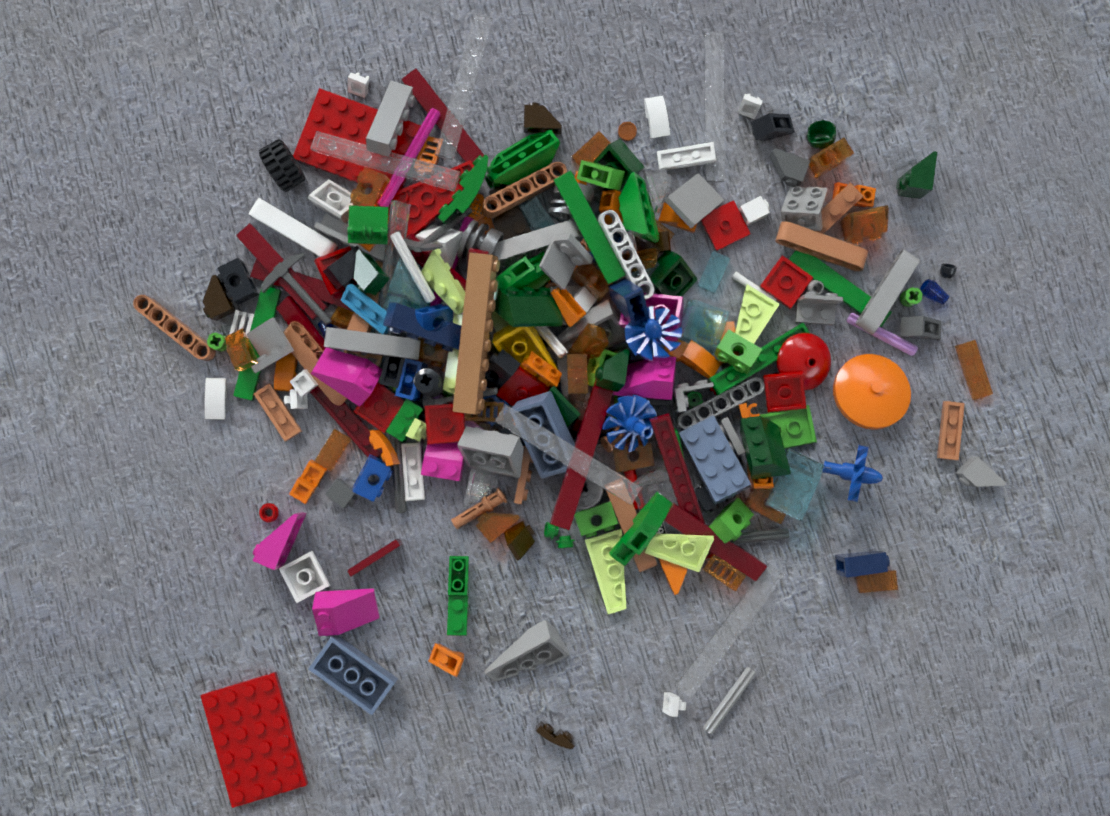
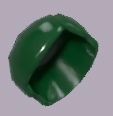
M820 120L808 126L807 141L812 148L826 149L835 142L836 126L832 122Z

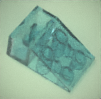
M400 256L383 309L387 311L390 302L399 303L415 310L429 307L430 303L425 302ZM417 263L419 269L422 271L423 267H421V266Z
M789 448L786 451L791 475L773 478L774 488L770 489L766 505L802 521L820 481L824 465Z

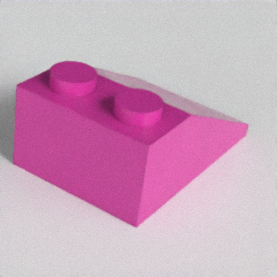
M653 294L650 298L645 299L647 307L653 306L655 320L656 309L667 308L670 310L661 326L665 325L671 315L679 318V324L671 326L665 331L670 332L680 328L684 310L683 297ZM621 313L619 326L625 328L629 322ZM667 336L664 338L666 340L678 342V338Z
M325 348L310 374L360 407L371 395L383 369L366 358Z
M653 357V361L644 359L628 364L625 385L618 392L613 391V395H638L643 398L672 400L676 374V357Z
M458 442L426 445L421 475L461 481L464 458L457 446Z
M307 513L293 514L260 544H257L253 551V561L273 570L283 567Z
M374 589L315 592L312 611L319 636L340 635L379 619Z

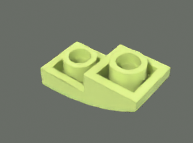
M415 418L406 436L419 442L421 438L425 440L427 437L426 423Z

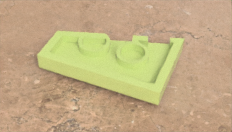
M432 250L421 271L428 285L459 315L463 313L465 291L459 281L454 280L449 271L451 267L448 262L444 263L441 258V250Z
M747 284L735 333L754 344L778 308L779 303Z
M656 533L644 549V552L700 572L714 541V536Z

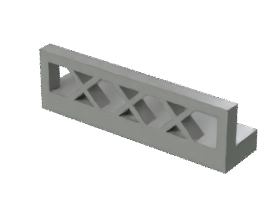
M325 214L321 224L316 222L314 228L318 232L351 248L358 246L359 250L371 255L373 259L387 264L394 250V247L388 243L387 245L376 244L370 252L358 244L348 243V224L328 214Z

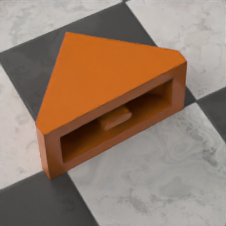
M658 558L673 594H678L688 568Z

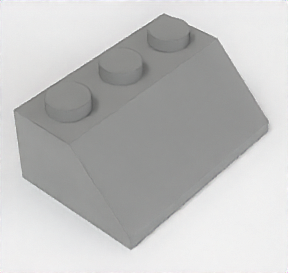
M466 426L457 446L467 467L520 478L524 448L519 437L513 434L507 435L497 431L482 430L479 427L472 428Z

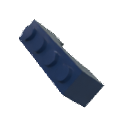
M389 303L383 326L389 327L388 331L400 334V332L406 333L407 338L417 341L418 338L424 339L425 344L434 347L436 344L441 345V349L448 352L459 350L461 325L442 321L438 327L428 331L418 323L415 309L399 303Z

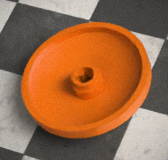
M863 354L853 357L839 369L833 383V396L838 409L846 419L859 427L878 430L893 425L904 416L910 404L911 389L905 373L896 363L880 355Z

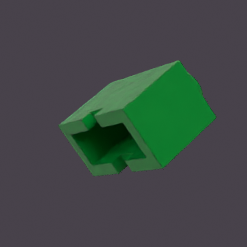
M406 399L386 432L398 440L406 442L408 439L406 434L414 419L420 420L425 410L411 400Z

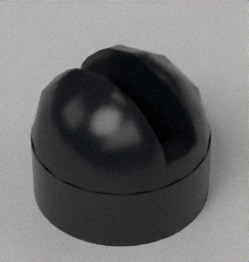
M947 263L941 264V276L943 278H952L956 273L957 266Z

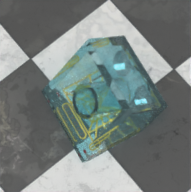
M696 299L687 300L680 326L682 327L681 338L717 348L730 312Z

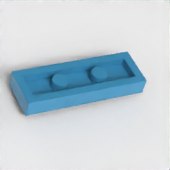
M347 285L340 301L382 335L387 334L389 327L383 326L387 311L360 291L355 285Z

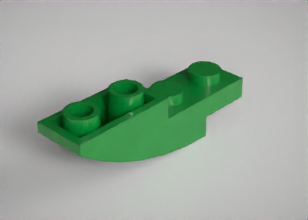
M486 154L483 157L479 155L472 163L474 167L470 171L466 169L459 177L461 179L459 184L464 188L463 191L459 189L451 197L453 201L449 205L444 204L438 211L440 213L438 218L444 223L457 209L464 214L476 198L485 179L489 157Z
M541 252L530 260L525 256L496 278L498 287L497 291L494 292L493 300L496 301L498 289H506L507 287L522 289L525 285L544 275L545 272L539 265L545 253Z
M657 491L632 520L634 524L609 552L610 556L626 566L636 553L640 555L659 530L672 506V502Z
M449 556L447 636H467L469 556Z

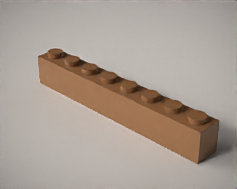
M469 253L452 412L481 414L485 406V400L483 399V391L487 387L485 372L489 368L487 354L491 349V340H489L490 332L493 329L491 317L492 312L495 310L494 292L497 291L498 287L496 272L500 268L498 257L494 255Z

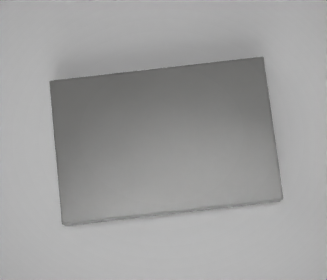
M698 173L664 201L690 228H693L717 208L724 199Z

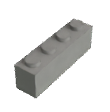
M390 81L366 137L367 151L389 157L391 151L396 149L397 136H401L403 122L407 121L409 116L408 109L414 105L413 87Z

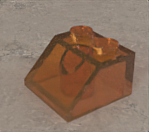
M888 205L849 213L840 221L844 241L855 245L862 243L863 239L870 238V241L881 239L882 235L888 230Z

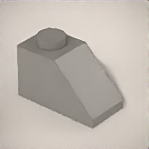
M978 456L970 457L955 473L960 477L958 480L967 487L1004 486L1006 484Z

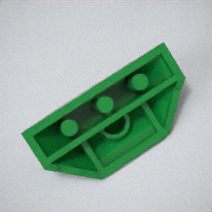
M551 130L545 133L540 132L528 135L498 153L490 166L487 167V173L494 183L511 185L550 165L560 145V141Z
M632 172L619 196V210L623 217L622 224L627 232L656 243L659 241V233L650 196L646 190L645 180L635 172Z

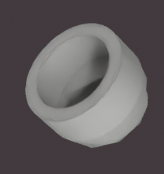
M812 280L807 286L808 292H818V295H821L824 290L823 283L818 280Z

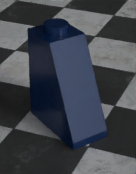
M626 278L608 286L611 300L632 327L650 318L641 287Z
M883 551L835 554L836 574L846 578L888 572V567L890 566L889 556Z

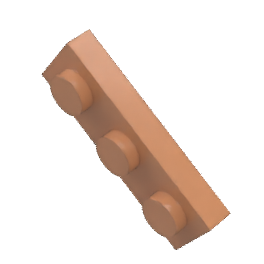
M851 183L822 209L823 226L821 231L816 232L824 234L863 197Z
M271 383L254 393L256 399L285 442L302 432Z
M943 401L937 458L959 460L965 403Z
M526 446L523 453L521 476L518 479L514 503L522 504L523 500H527L528 489H525L526 481L530 482L532 471L529 470V465L534 463Z

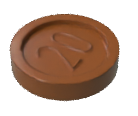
M624 122L618 128V135L624 141L633 140L637 134V128L631 122Z

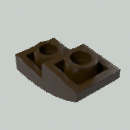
M669 231L658 232L659 241L656 243L635 237L638 256L671 251Z
M542 721L536 726V732L551 743L567 749L575 747L574 737L567 730L564 732L560 728L555 734L554 728L549 723L544 724Z

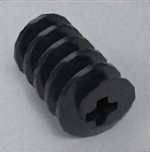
M424 368L415 374L414 385L420 392L429 397H436L442 393L444 381L434 370Z

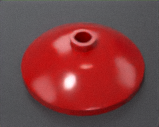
M799 333L788 338L781 346L777 357L779 373L803 371L805 390H811L819 386L826 379L831 367V355L828 346L820 337L811 333Z

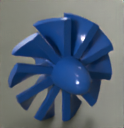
M649 306L647 309L650 318L633 327L628 323L625 327V338L634 355L637 356L638 354L649 361H653L652 354L655 358H667L670 356L662 348V343L670 351L680 346L681 342L670 341L664 338L667 336L681 338L682 327L670 332L665 331L667 328L679 324V318L671 315L665 325L661 326L670 310L667 308L656 309L655 320L653 306Z
M638 395L618 398L619 402L606 411L608 414L616 417V419L608 416L603 424V429L620 427L617 431L607 433V441L611 444L623 433L622 439L614 446L619 450H624L626 439L630 435L631 441L628 452L634 451L639 446L636 436H640L642 444L645 446L653 435L654 431L650 419L657 416V413L648 400Z
M858 446L855 464L824 462L822 473L838 475L843 480L851 481L848 501L858 502L861 483L876 484L883 480L881 473L865 466L869 447Z

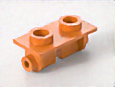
M531 351L528 359H525L521 364L523 369L533 376L539 374L537 379L546 384L547 387H557L562 373Z

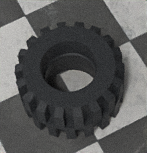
M277 139L259 150V156L264 166L282 191L286 193L305 181L302 169L282 140Z

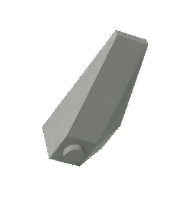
M609 300L591 308L571 328L568 327L556 337L567 350V354L562 358L573 357L579 352L587 350L590 353L593 347L600 348L605 346L609 348L626 340L625 328L619 326L620 318ZM548 344L545 346L553 361L561 359Z
M544 620L529 628L484 672L496 682L516 676L519 671L524 669L535 670V666L546 663L547 666L554 664L570 654L556 628L547 620Z

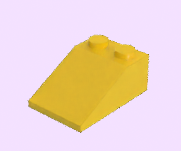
M509 324L494 333L492 343L499 352L504 349L522 364L525 359H528L532 351L557 369L535 327H512Z

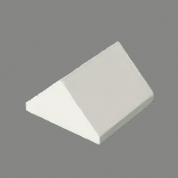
M329 179L308 196V199L315 206L344 223H347L349 219V205L357 206L360 202L359 197Z
M431 225L416 235V237L423 241L441 226ZM454 229L448 230L430 243L443 246L440 248L442 252L440 256L443 261L448 262L451 268L464 233Z
M313 551L279 568L296 603L330 586Z

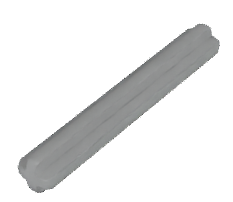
M749 667L744 670L703 728L709 734L714 733L756 675L754 670Z

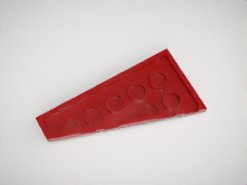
M471 160L455 166L442 174H436L423 182L420 181L397 191L388 207V218L392 220V224L388 230L387 240L395 249L396 247L390 238L392 234L400 232L403 239H407V236L412 233L417 235L440 215L438 211L444 204L449 205L453 201L451 197L459 189L463 191L464 188L459 184L461 181L459 177L466 169L470 171L474 167ZM377 199L376 202H373V203H371V204H369V205L366 204V205H363V206H376V207H379V206H378V201H379V199Z

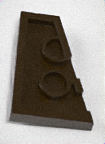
M502 184L500 187L498 186L490 190L489 195L508 187L507 184ZM503 196L506 201H512L510 196ZM491 204L492 210H495L496 207ZM518 206L493 218L495 229L504 233L503 240L532 232Z

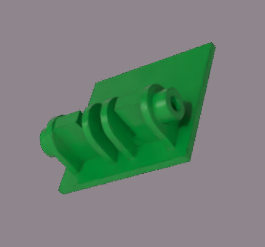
M349 205L348 243L387 245L388 207Z

